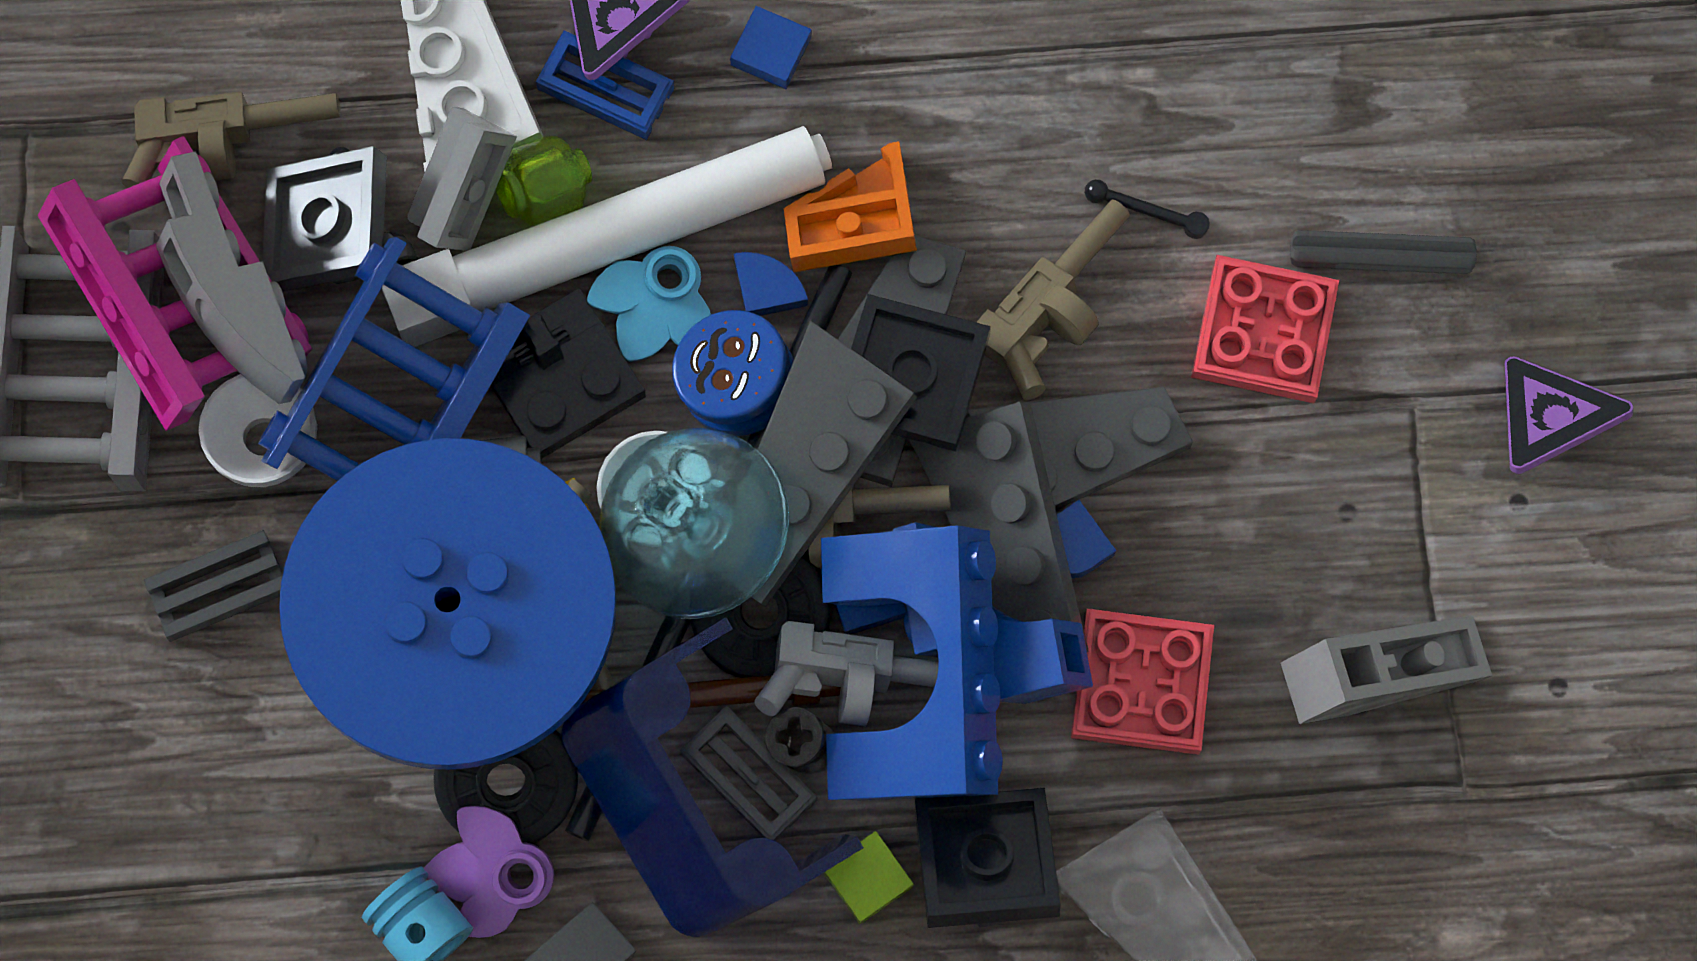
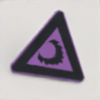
M570 0L582 71L588 80L599 78L622 57L626 58L628 52L641 41L650 38L654 30L687 4L689 0Z
M1510 357L1505 361L1510 470L1516 474H1522L1630 419L1633 415V405L1630 401L1518 357Z

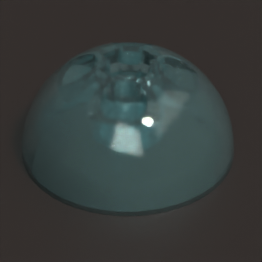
M684 428L658 435L636 448L625 458L612 476L606 488L600 511V531L609 552L614 576L621 586L647 608L662 615L683 619H700L724 613L737 607L754 595L765 584L779 563L784 551L789 528V509L786 492L778 473L769 460L759 450L737 436L708 428ZM676 501H678V503H676V504L673 506V508L671 509L670 515H667L669 509L671 508V506H672Z

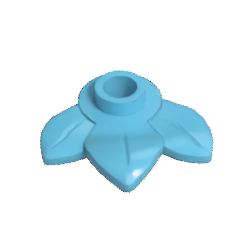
M675 246L656 248L642 262L621 260L613 263L596 278L587 297L588 305L593 308L618 314L616 340L620 352L628 362L652 357L663 349L670 339L676 345H679L681 339L691 327L711 315L709 307L698 293L701 283V271L697 261L689 252ZM664 269L674 270L680 277V284L673 289L665 288L658 282L657 274Z

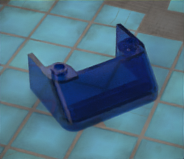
M727 618L715 622L585 700L562 724L561 739L568 756L666 920L678 932L692 937L711 934L779 901L864 848L857 836L842 834L797 863H794L788 851L781 844L767 838L746 840L725 853L657 737L677 726L685 718L690 707V690L676 663L732 630L733 628Z

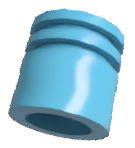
M422 866L406 873L386 888L367 907L361 917L368 926L374 924L372 931L378 938L385 936L382 943L397 961H444L468 938L474 929L443 891L436 893L439 886L433 879L426 881L429 874Z

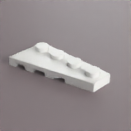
M401 0L403 19L407 23L410 50L408 51L410 70L415 80L419 108L416 109L419 134L423 137L426 162L423 163L424 171H426L446 119L453 107L464 108L516 135L517 138L510 155L544 140L542 131L486 0Z

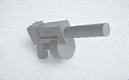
M788 621L782 625L778 637L775 672L756 697L755 705L762 713L768 716H775L791 694L816 697L820 694L822 685L841 687L838 722L866 727L871 712L874 692L887 693L890 681L935 687L938 675V662L893 656L894 640L823 631V633L814 632V624Z

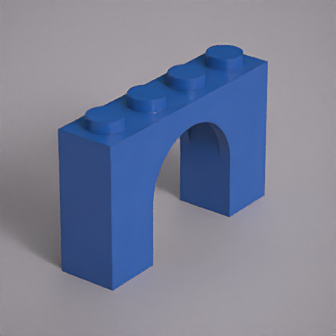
M956 525L821 538L823 603L853 607L905 603L916 610L930 627L936 642L939 660L937 680L929 701L921 712L905 725L885 731L826 734L828 800L867 801L998 795V778L1002 771L1003 758L996 736V710L1000 704V686L994 675V644L998 636V621L992 609L991 578L996 570V556L990 543V531Z

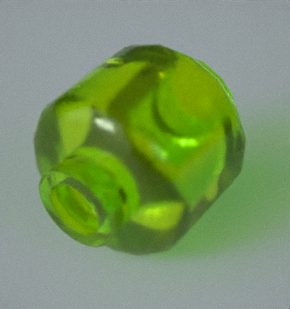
M549 135L512 148L497 184L496 192L502 207L510 217H519L524 223L536 226L579 210L585 202L586 185L592 181V171L588 159L579 148L572 150L569 144L562 138Z

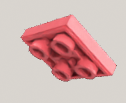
M1216 255L1191 378L1315 403L1319 392L1339 280Z
M1086 609L1083 629L1089 651L1087 656L1093 687L1076 691L1071 738L1199 755L1202 750L1214 625Z

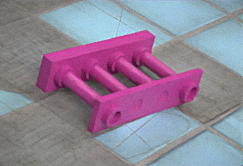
M184 136L172 141L157 167L161 175L96 201L85 197L78 183L73 179L52 187L37 215L165 431L188 422L205 397L202 392V386L238 370L219 351L192 363L182 359L169 337V332L195 322L194 318L182 300L159 309L154 305H150L137 284V278L165 267L156 248L157 243L126 255L124 252L116 249L105 230V225L165 201L159 183L171 156L193 152ZM197 155L203 172L211 173L206 161L200 155ZM219 195V207L217 210L224 229L232 230L237 239L240 249L239 266L260 262ZM286 306L284 321L291 340L297 339L301 343L307 357L312 347L309 344L306 327L302 320L296 314L291 313Z

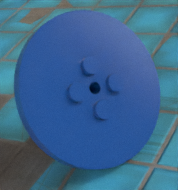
M442 438L414 442L380 453L345 474L326 491L313 506L292 542L281 581L279 609L284 646L291 667L303 690L318 711L333 727L357 745L387 760L426 769L454 770L491 764L514 756L553 733L575 712L596 683L606 662L614 633L617 598L615 577L602 533L591 512L564 480L531 457L508 447L472 439Z

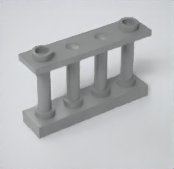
M2 226L0 245V487H6L8 461L100 464L103 471H108V476L120 491L146 492L153 409L119 352L117 371H109L107 377L17 375L20 339L111 342L113 348L116 347L97 316L23 314L26 279L76 280L61 255L29 254V246L15 226ZM129 230L128 249L122 252L128 255L157 243L159 237L155 230ZM165 267L137 278V284L149 304L156 306L158 309L162 306ZM14 400L106 403L108 409H113L111 432H104L101 438L11 436Z

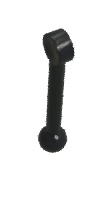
M1092 180L1085 186V196L1091 203L1099 204L1103 201L1110 202L1111 200H1116L1125 208L1183 227L1187 236L1191 238H1202L1209 229V218L1202 212H1192L1187 216L1110 190L1102 180Z

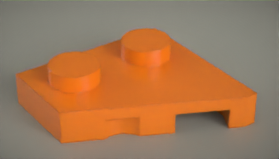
M899 141L882 147V159L856 175L848 168L830 179L827 185L820 191L807 193L783 208L789 255L794 273L917 251Z

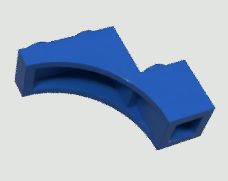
M915 522L893 528V531L935 528L936 526ZM906 604L907 611L904 615V627L908 639L913 644L915 655L938 657L936 642L930 627L916 610ZM992 606L998 621V636L994 644V675L1000 686V702L1027 704L1093 687L1081 623L1059 619L1023 622L1006 615Z

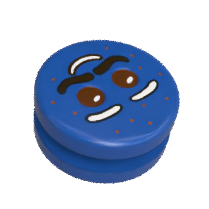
M742 310L722 311L697 322L681 339L673 358V382L681 400L700 424L718 434L745 436L767 428L794 358L777 329L763 317Z

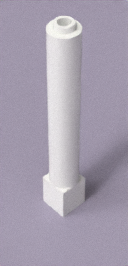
M801 126L458 255L452 256L448 248L405 264L403 267L481 312L485 307L491 310L496 308L498 303H510L606 267L617 261L630 258L825 184L824 171L832 169V162L822 136L819 133L810 136L806 128ZM382 286L401 339L408 344L416 347L461 330L387 286Z

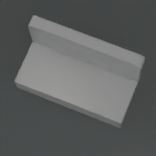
M451 108L407 216L411 223L421 227L417 235L418 238L436 248L471 250L516 141V135L464 108Z

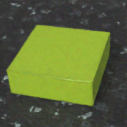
M876 831L822 868L823 874L860 925L914 886L911 879Z

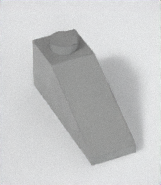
M1473 615L1327 638L1280 663L1299 724L1349 716L1485 680L1493 676Z

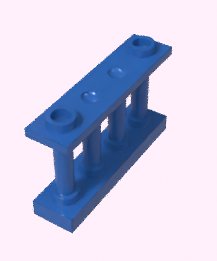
M393 237L387 240L384 247L374 242L355 274L364 282L289 413L285 415L277 410L264 430L258 444L266 448L267 451L261 461L278 469L288 453L336 481L360 465L300 431L319 397L404 445L432 439H460L530 314L509 302L498 303L494 312L487 307L481 312L398 264L397 260L407 244L405 241L398 237ZM383 285L468 333L467 341L474 344V347L463 367L456 363L448 367L365 319L367 312ZM351 341L437 389L435 396L443 400L431 423L423 418L417 423L332 374Z

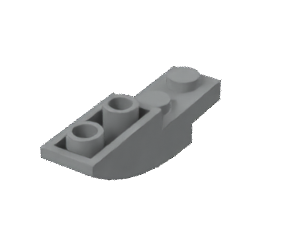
M196 151L171 156L159 184L172 219L167 220L156 244L167 274L191 316L224 358L251 384L278 404L291 402L305 380L307 360L301 343L297 339L291 340L285 324L286 305L282 290L277 282H270L263 261L239 266L240 249L237 239L232 230L224 229L217 210L219 207V193L216 182L210 172H203Z

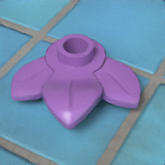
M473 805L462 807L457 811V826L463 842L456 843L442 850L424 867V870L429 874L427 880L433 879L439 886V892L443 891L446 896L463 903L460 912L474 928L468 937H491L506 930L519 909L533 907L546 898L554 883V867L549 856L540 847L523 842L515 822L509 816L485 806ZM524 863L532 869L534 877L531 884L521 886L513 881L511 868L514 864Z

